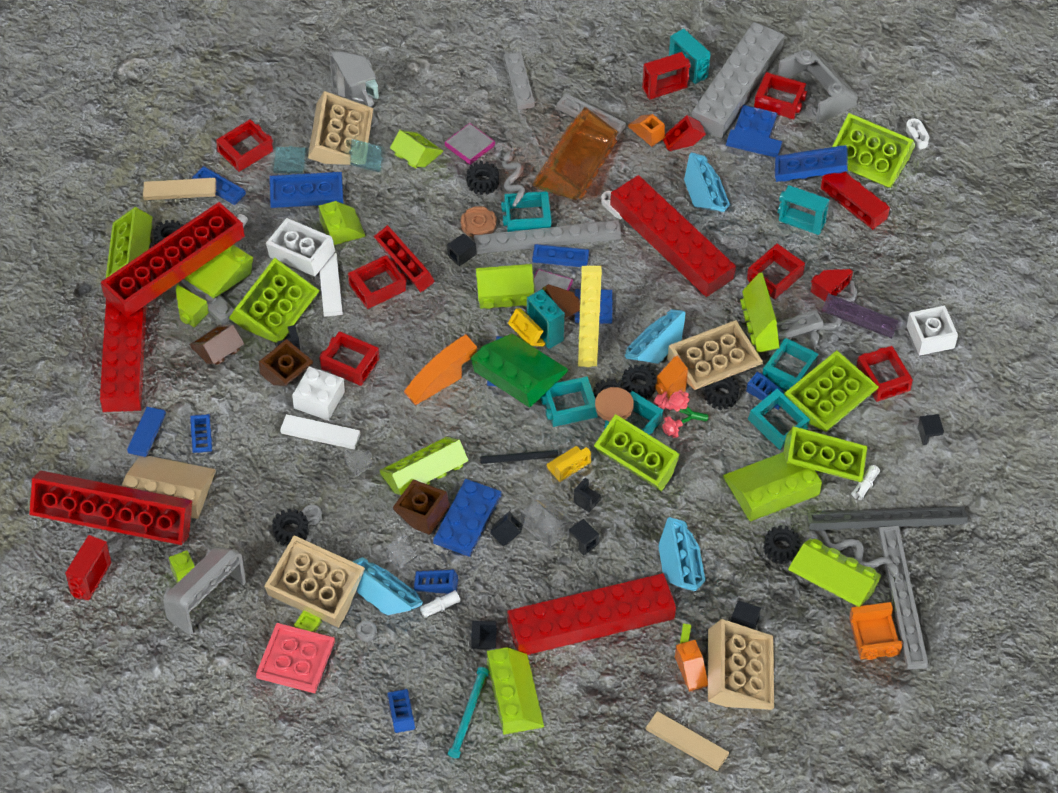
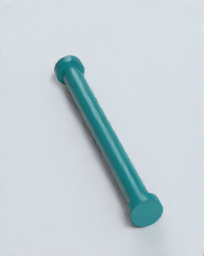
M478 667L476 673L478 675L453 746L448 751V755L452 758H459L461 755V745L485 677L489 675V670L484 667Z

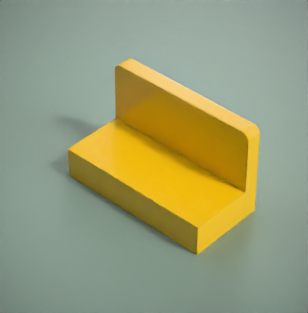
M516 308L508 324L531 346H544L546 343L540 338L543 330L521 308Z
M575 446L547 463L546 467L561 482L591 463V451L587 447L580 450L578 446Z

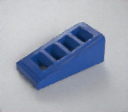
M756 372L750 379L746 392L762 401L769 396L770 392L775 391L777 388L783 394L785 393L759 372ZM777 404L774 408L779 410L780 406Z
M210 414L190 416L192 452H212ZM206 424V427H195V425ZM195 431H207V433L195 434ZM207 437V440H196V438ZM196 444H208V447L196 448Z
M454 569L416 571L415 591L449 594L454 590L457 592L458 575ZM423 578H426L425 584L422 585Z
M408 689L388 692L395 733L414 730L415 724ZM405 699L403 701L393 702L395 700Z

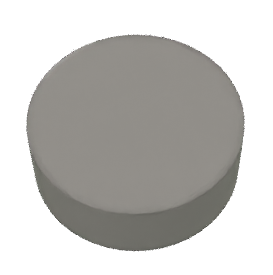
M308 505L302 510L303 515L307 517L309 525H315L321 521L322 511L319 506Z
M371 621L360 622L356 628L357 637L364 642L372 641L377 635L376 625Z

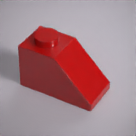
M686 115L665 134L663 141L667 150L673 151L694 146L706 133L700 121Z
M851 269L823 270L819 275L816 274L812 278L811 293L828 303L829 300L833 297L835 298L850 284L853 271Z

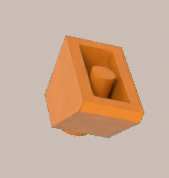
M678 355L657 376L656 390L659 395L666 391L668 400L674 392L679 390L686 392L688 368Z
M696 640L676 645L675 659L688 691L707 687L708 679L703 656Z

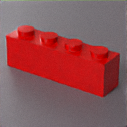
M846 171L825 174L822 177L820 189L872 230L888 219L890 207L887 203L876 197L873 192L867 190L859 181L849 176Z
M388 225L373 236L381 249L396 263L397 267L420 293L435 282L426 267Z

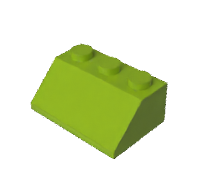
M532 264L476 268L480 309L527 306V297L535 293Z

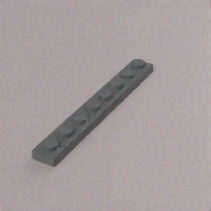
M964 506L807 513L809 530L815 531L851 528L878 529L879 527L960 525L967 524L968 521Z

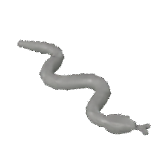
M512 147V151L504 155L502 163L503 168L506 170L516 169L504 183V188L507 192L519 191L513 203L514 207L523 198L525 188L522 185H511L521 176L524 169L523 165L518 162L509 163L513 159V151L517 147Z
M853 280L850 281V297H833L827 303V310L835 321L823 323L824 327L819 329L834 330L840 327L842 317L834 308V305L851 304L856 300L857 290ZM819 329L811 331L810 339L815 344L814 349H820V346H818L819 334L817 332Z
M821 530L825 546L837 550L853 546L856 548L855 559L859 564L871 568L887 564L889 566V573L896 578L895 583L898 581L902 582V579L898 578V567L890 558L880 557L870 562H865L862 560L864 547L859 540L851 538L837 544H832L825 530Z

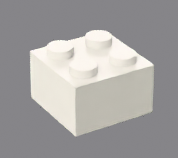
M945 306L909 313L906 327L919 356L955 348L958 334Z
M308 367L292 395L294 409L329 421L345 393L344 378Z

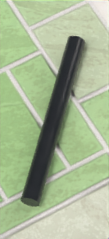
M558 450L480 456V463L488 464L557 458Z

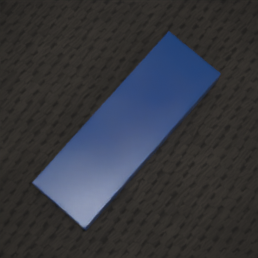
M731 129L726 146L775 157L779 156L782 141Z
M204 166L192 177V179L216 178V195L233 205H236L246 195V190Z
M535 244L532 262L573 267L587 266L589 250Z
M146 407L127 448L129 454L147 457L165 418V410Z

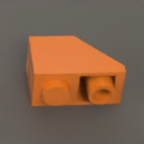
M653 114L641 115L628 125L633 132L651 147L665 138V124Z

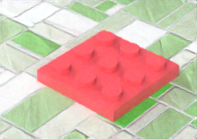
M276 623L256 672V678L316 693L333 649L335 638Z

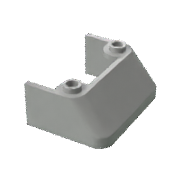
M338 50L330 52L333 94L372 108V105H374L373 98L367 94L365 83L376 79L370 60L363 55ZM374 113L372 114L371 127L379 125Z
M801 50L779 61L778 76L789 78L808 69L828 90V94L831 97L818 103L817 124L853 108L857 104V94L824 59L809 50Z
M221 547L210 549L206 556L172 589H168L165 592L163 603L167 619L191 636L193 630L189 612L228 575L232 576L242 585L246 583L242 555L235 549Z

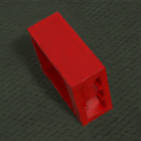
M680 52L644 64L642 89L649 100L687 88L688 80L690 79L689 68L691 67L689 59L685 58L684 54ZM677 70L675 75L657 80L658 75Z
M766 72L755 96L754 107L795 119L796 114L801 112V102L805 101L808 91H805L806 83ZM770 88L794 94L796 97L793 103L768 97L767 94Z
M251 119L216 139L218 153L238 172L273 152L272 137L262 131L259 124H255ZM252 136L259 143L258 146L243 155L233 148L239 142Z
M778 243L748 268L747 280L751 282L758 273L764 271L773 262H776L790 272L777 285L764 277L769 296L774 300L804 275L805 263Z
M387 255L348 273L350 287L367 309L406 291L407 279L405 275L399 272L396 263L393 260L391 261ZM386 271L394 283L371 293L364 284V281Z
M341 331L331 338L328 348L322 351L319 358L322 370L359 386L364 383L380 359L378 347ZM341 345L365 355L356 369L332 359Z
M893 346L882 347L877 351L864 353L858 357L856 367L879 386L872 393L876 402L911 390L913 379ZM889 360L899 377L879 384L869 366Z
M88 535L65 574L70 593L73 597L90 600L112 563L107 541Z

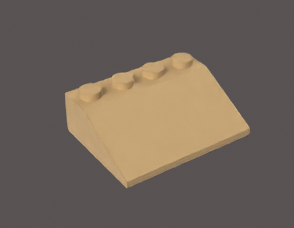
M324 91L316 105L308 158L324 164L364 165L373 108Z
M736 320L671 344L668 348V361L670 362L675 356H679L688 368L687 383L694 390L763 364V361Z
M139 456L126 474L122 486L193 500L191 518L198 519L216 470L152 456Z
M293 536L264 587L269 596L301 611L309 612L339 628L350 608L365 568L297 536Z
M720 619L708 629V702L734 708L769 710L774 708L772 635L724 619Z

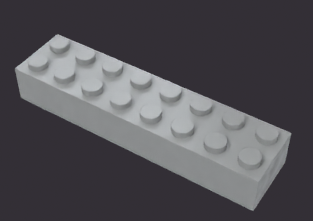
M756 22L752 23L692 111V118L700 121L705 132L719 138L724 137L740 113L742 106L746 104L782 50L785 34Z

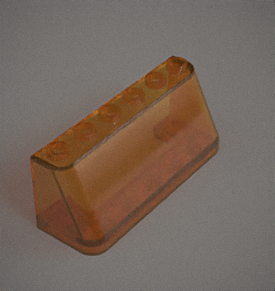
M584 107L567 127L532 185L542 191L575 201L578 198L581 200L587 192L585 188L588 189L593 182L592 179L599 172L598 169L604 164L605 159L603 158L610 154L611 149L609 148L616 144L617 140L615 138L619 132L588 108Z

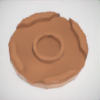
M475 206L469 208L461 216V228L470 237L474 238V235L492 234L496 229L497 218L495 213L487 210L486 207Z
M618 387L604 389L595 399L596 412L602 419L609 422L615 414L625 420L633 411V398L629 392Z

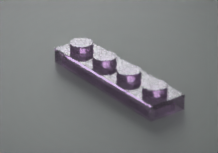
M829 293L822 308V312L891 339L898 324V320Z

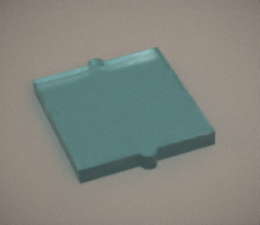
M352 139L351 150L349 151L350 165L380 172L381 161L383 160L381 157V147Z
M292 146L276 147L274 173H287L288 175L290 173L303 174L306 148Z

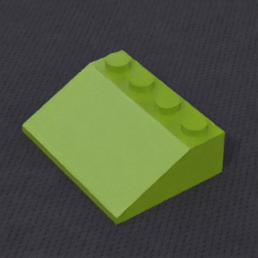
M848 113L832 146H847L848 171L891 189L915 148V143L913 139Z
M232 245L184 279L212 298H216L251 275L253 257Z
M274 257L234 309L229 319L244 330L276 343L285 338L288 334L287 327L297 322L319 290Z
M836 350L787 390L784 395L810 419V425L827 432L874 393L879 386Z
M783 452L723 475L750 522L820 495L822 481L815 470L786 463Z

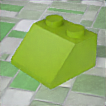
M399 130L390 149L395 151L397 157L405 158L408 161L407 164L414 168H425L444 151L418 132Z
M337 201L318 206L319 218L324 232L332 237L334 245L365 237L364 230L353 207Z

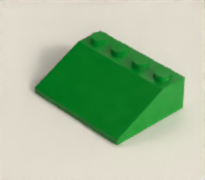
M513 333L484 345L471 357L474 372L529 408L568 372L566 367Z

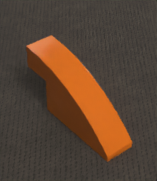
M466 334L451 343L414 377L405 389V395L416 406L462 378V364L469 361L477 352V346Z

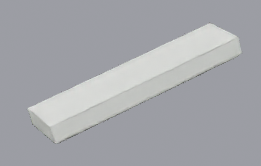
M333 253L320 270L324 317L343 315L337 253Z
M287 414L280 429L281 434L354 450L361 435L360 430Z

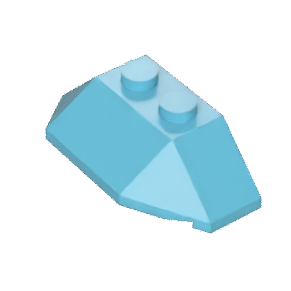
M691 152L684 181L694 207L724 212L730 203L720 177L713 167L707 163L708 160L705 156Z
M671 309L667 312V315L660 317L649 325L627 347L626 359L657 364L662 362L668 354L669 345L682 340L685 312Z
M669 517L658 545L662 571L666 581L678 587L696 591L706 581L699 545L693 534L687 529L688 526L685 521Z
M363 557L352 561L365 568L357 587V593L364 597L367 602L376 606L382 613L392 615L410 611L422 605L423 601L417 592L386 569L368 562Z

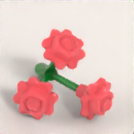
M682 390L674 392L669 401L666 391L662 395L658 394L653 403L663 410L674 409L676 412L679 411L688 415V417L676 421L672 420L670 416L664 418L663 432L667 436H672V438L679 437V428L683 426V423L691 419L708 420V414L694 412L688 407L689 394Z

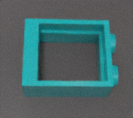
M683 28L670 36L669 56L682 52L685 58H688L690 61V80L697 84L709 76L711 52Z
M788 185L786 191H782L779 197L781 202L777 211L779 213V221L820 235L826 223L829 199ZM790 202L816 211L815 216L791 208Z
M548 191L524 193L523 198L515 207L513 203L518 193L504 194L501 210L505 212V215H503V226H507V232L551 227ZM541 207L542 218L511 220L510 209Z
M543 289L527 297V315L543 330L540 338L546 343L545 346L550 349L564 341L565 313Z
M785 338L780 344L779 349L775 351L763 368L762 375L786 392L817 366L819 354L812 349H807L797 342ZM784 352L806 362V365L797 377L774 367Z
M588 376L555 383L541 397L542 405H546L547 408L545 410L547 420H551L553 427L598 417L595 408V396ZM581 392L585 405L556 411L552 397Z
M777 388L750 411L748 420L781 451L784 448L788 432L783 436L763 416L778 404L798 423L795 427L808 430L810 419Z
M632 391L630 394L633 398V411L650 421L642 431L651 435L663 421L664 410ZM605 420V428H606L607 425L609 424V421H607V420Z

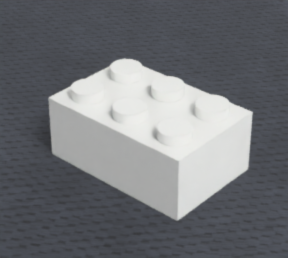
M288 218L284 220L266 242L270 258L274 259L275 257L280 262L312 276L317 275L335 252L331 236Z

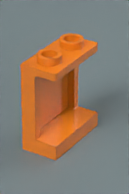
M891 602L851 607L849 620L860 660H873L884 656L894 657L900 654L902 642L898 641L891 616L893 611Z

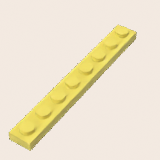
M601 266L581 267L578 367L597 366Z

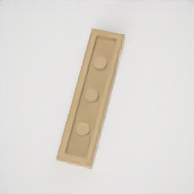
M216 178L144 182L143 199L160 200L216 196Z
M658 711L646 726V730L716 771L720 769L729 756L728 751Z

